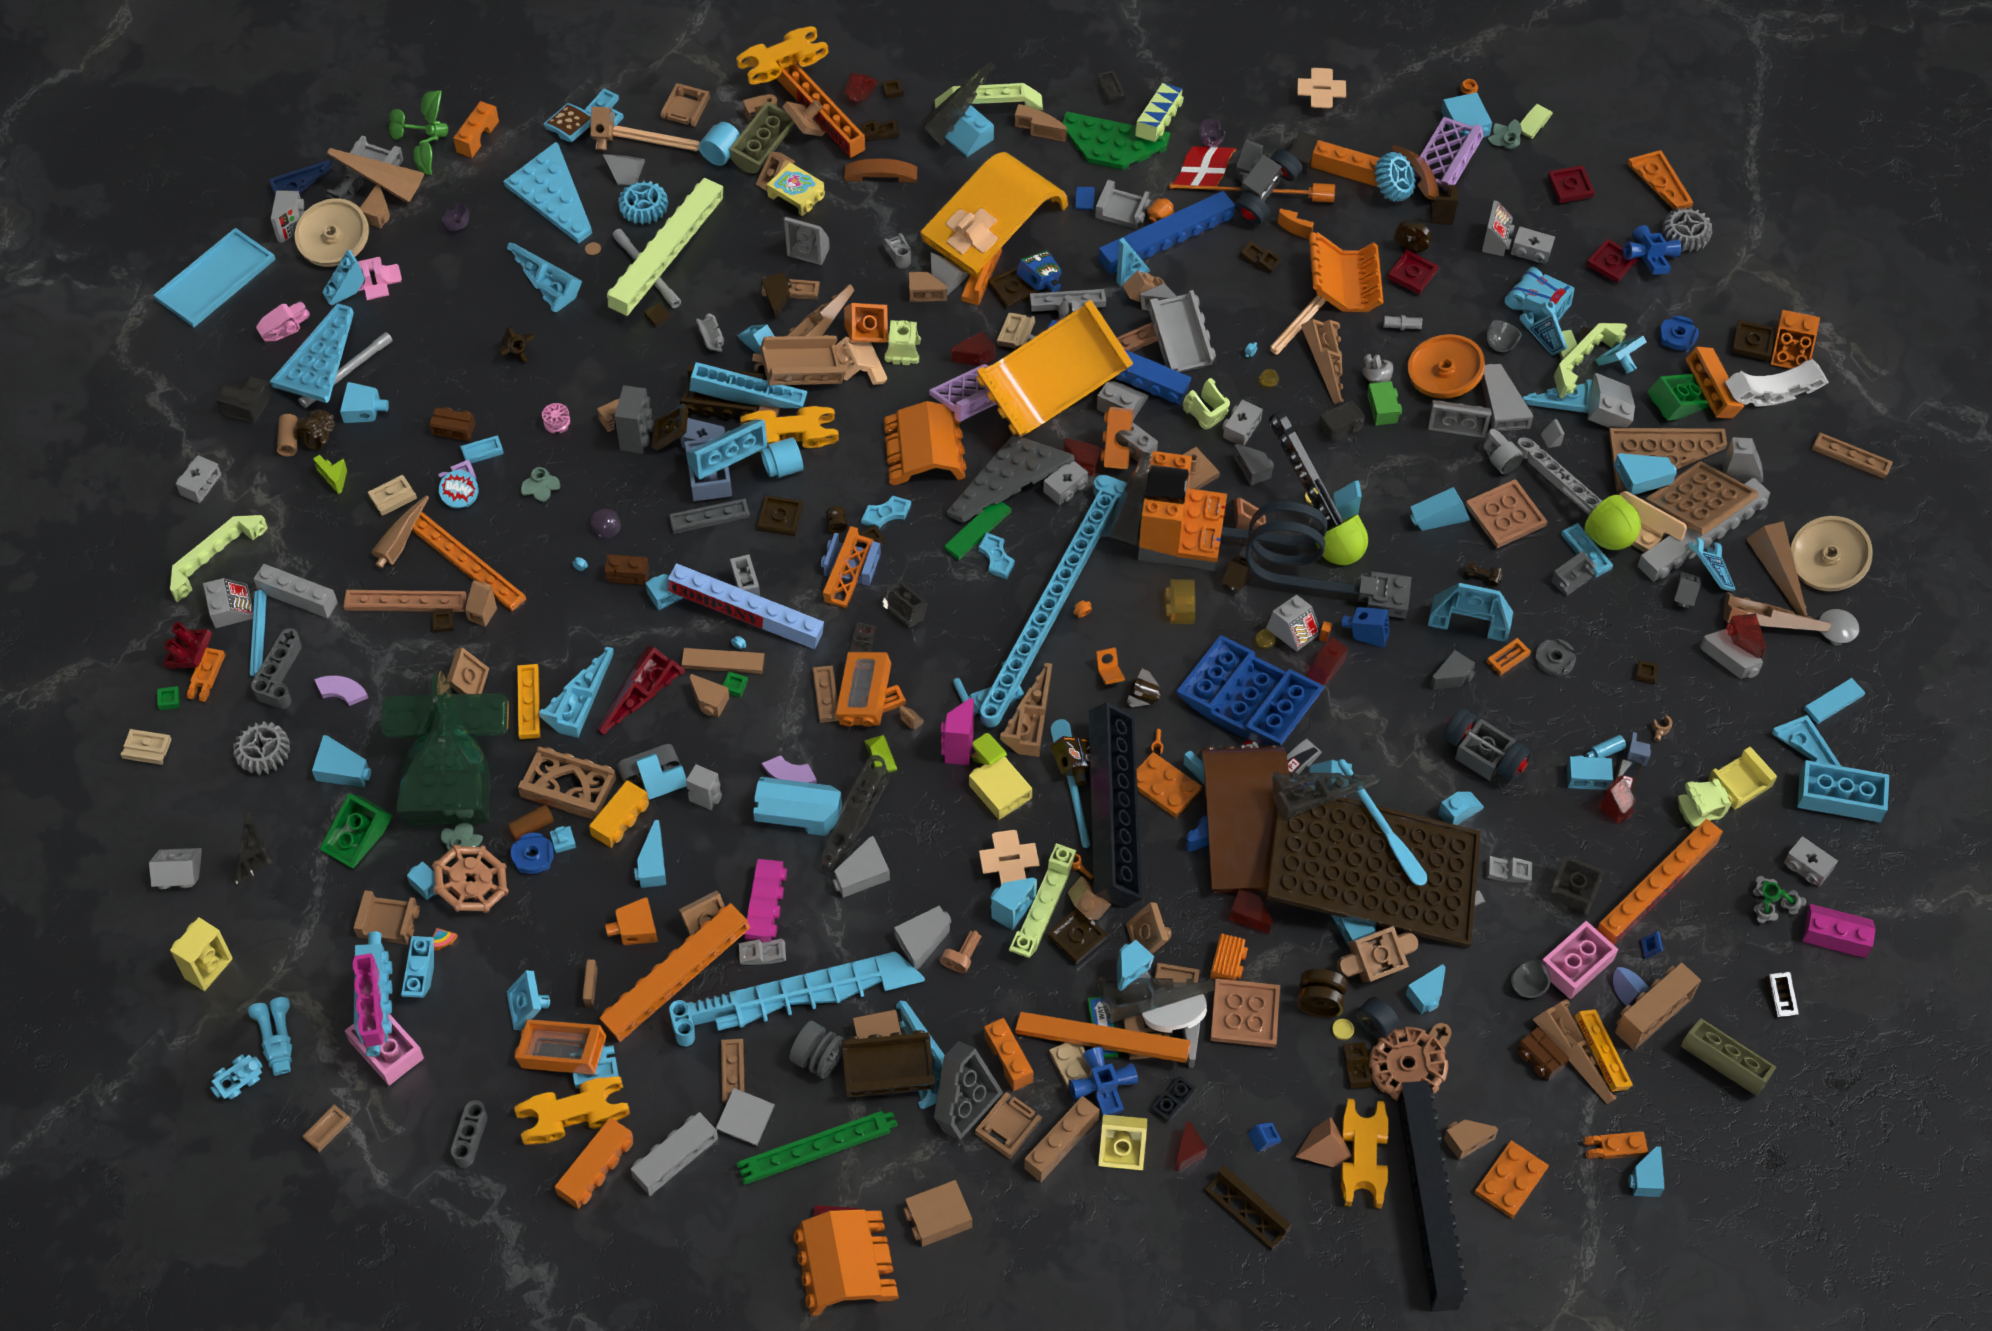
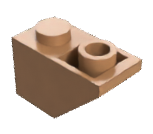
M1137 270L1122 286L1130 299L1141 302L1140 294L1165 283L1159 277H1154L1147 272L1143 273Z
M474 580L465 608L467 619L486 627L497 610L493 590L489 584Z

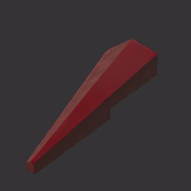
M647 646L596 730L605 735L606 731L623 721L624 717L636 711L654 697L659 690L671 684V681L679 675L684 674L686 670L672 659H668L656 648Z

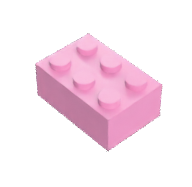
M1585 921L1542 960V963L1549 973L1550 982L1571 1000L1614 961L1618 949L1591 924Z
M388 1014V1020H391L392 1033L388 1034V1042H383L380 1045V1055L375 1057L366 1055V1046L361 1044L354 1024L345 1030L349 1042L389 1086L424 1059L420 1047L390 1014Z

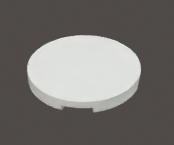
M1171 985L1149 994L1142 1003L1141 1011L1147 1026L1160 1032L1172 1033V1030L1185 1027L1190 1029L1197 1025L1205 1017L1207 1005L1204 995L1196 988L1185 985Z

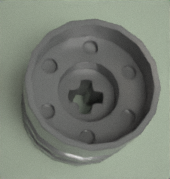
M810 1021L797 1036L789 1059L802 1068L810 1064L809 1072L817 1073L818 1077L824 1079L838 1063L843 1052L842 1040H845V1038L839 1035L836 1037L834 1032H829L825 1036L826 1028L814 1021Z

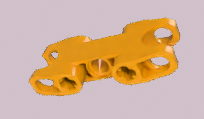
M815 27L799 28L787 33L783 38L784 42L769 48L764 44L750 47L738 55L736 58L737 66L741 69L754 67V69L747 73L750 84L765 83L778 78L782 72L781 69L795 63H799L802 67L816 63L828 54V45L826 42L811 43L817 38V29Z
M803 407L797 411V416L776 417L774 411L764 410L740 417V426L754 419L764 420L767 445L793 437L796 442L802 441L805 448H820L836 443L839 438L838 430L825 429L820 426L834 420V409L829 407Z
M621 1077L595 1078L580 1084V1094L557 1100L555 1093L547 1092L533 1096L515 1106L517 1118L535 1117L539 1120L535 1127L521 1133L523 1143L531 1145L553 1142L565 1136V1127L588 1121L590 1128L597 1129L603 1127L610 1117L618 1121L630 1114L628 1103L610 1104L606 1102L607 1097L611 1093L623 1088Z
M1347 1099L1341 1136L1344 1141L1352 1142V1163L1342 1162L1341 1189L1344 1205L1351 1206L1354 1191L1364 1188L1372 1193L1375 1208L1382 1209L1384 1193L1388 1183V1166L1377 1165V1143L1387 1144L1388 1118L1384 1101H1377L1375 1115L1371 1118H1363L1356 1112L1354 1099Z

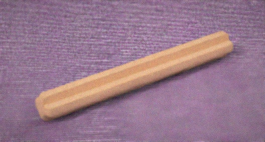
M621 126L613 127V136L691 151L699 150V141Z
M1317 294L1270 346V351L1275 355L1279 354L1300 331L1301 325L1309 321L1326 300Z

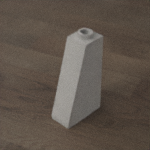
M1485 365V371L1480 382L1486 407L1491 410L1490 423L1492 429L1497 431L1530 429L1533 414L1502 365Z

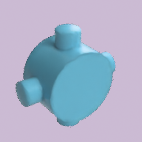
M1257 343L1248 344L1245 349L1246 357H1252L1258 349Z
M580 557L575 558V561L572 562L573 566L579 571H583L588 567L587 562Z
M736 636L735 639L731 640L732 645L737 650L746 648V642L740 636Z

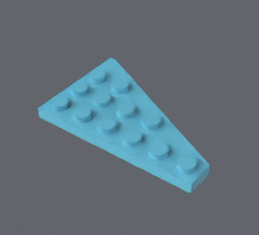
M558 143L552 144L503 181L506 188L578 244L592 234L591 226Z
M336 304L270 380L272 387L327 403L330 400L354 315L352 308Z

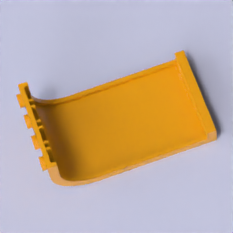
M1001 152L988 159L920 231L923 242L978 280L982 272L981 269L1044 201L1051 198L1052 203L1057 201L1061 209L1065 210L1068 207L1067 195L1063 190L1010 154ZM982 208L997 219V222L989 230L998 237V240L984 253L972 245L962 255L947 243L956 232L948 227L946 222L960 209L967 214L971 212L974 215Z
M1089 300L1084 306L987 368H984V366L979 368L976 372V379L981 386L985 385L988 392L986 394L991 402H996L999 406L997 411L1003 419L1007 418L1009 421L1008 427L1013 435L1017 434L1020 438L1131 367L1133 362L1092 300Z

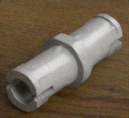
M1401 315V317L1384 316L1383 328L1421 330L1422 318L1405 317V315Z

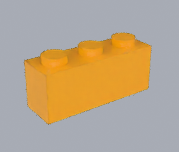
M627 780L589 825L591 836L610 848L615 843L620 842L627 828L632 827L636 822L637 816L647 809L649 805L647 792Z

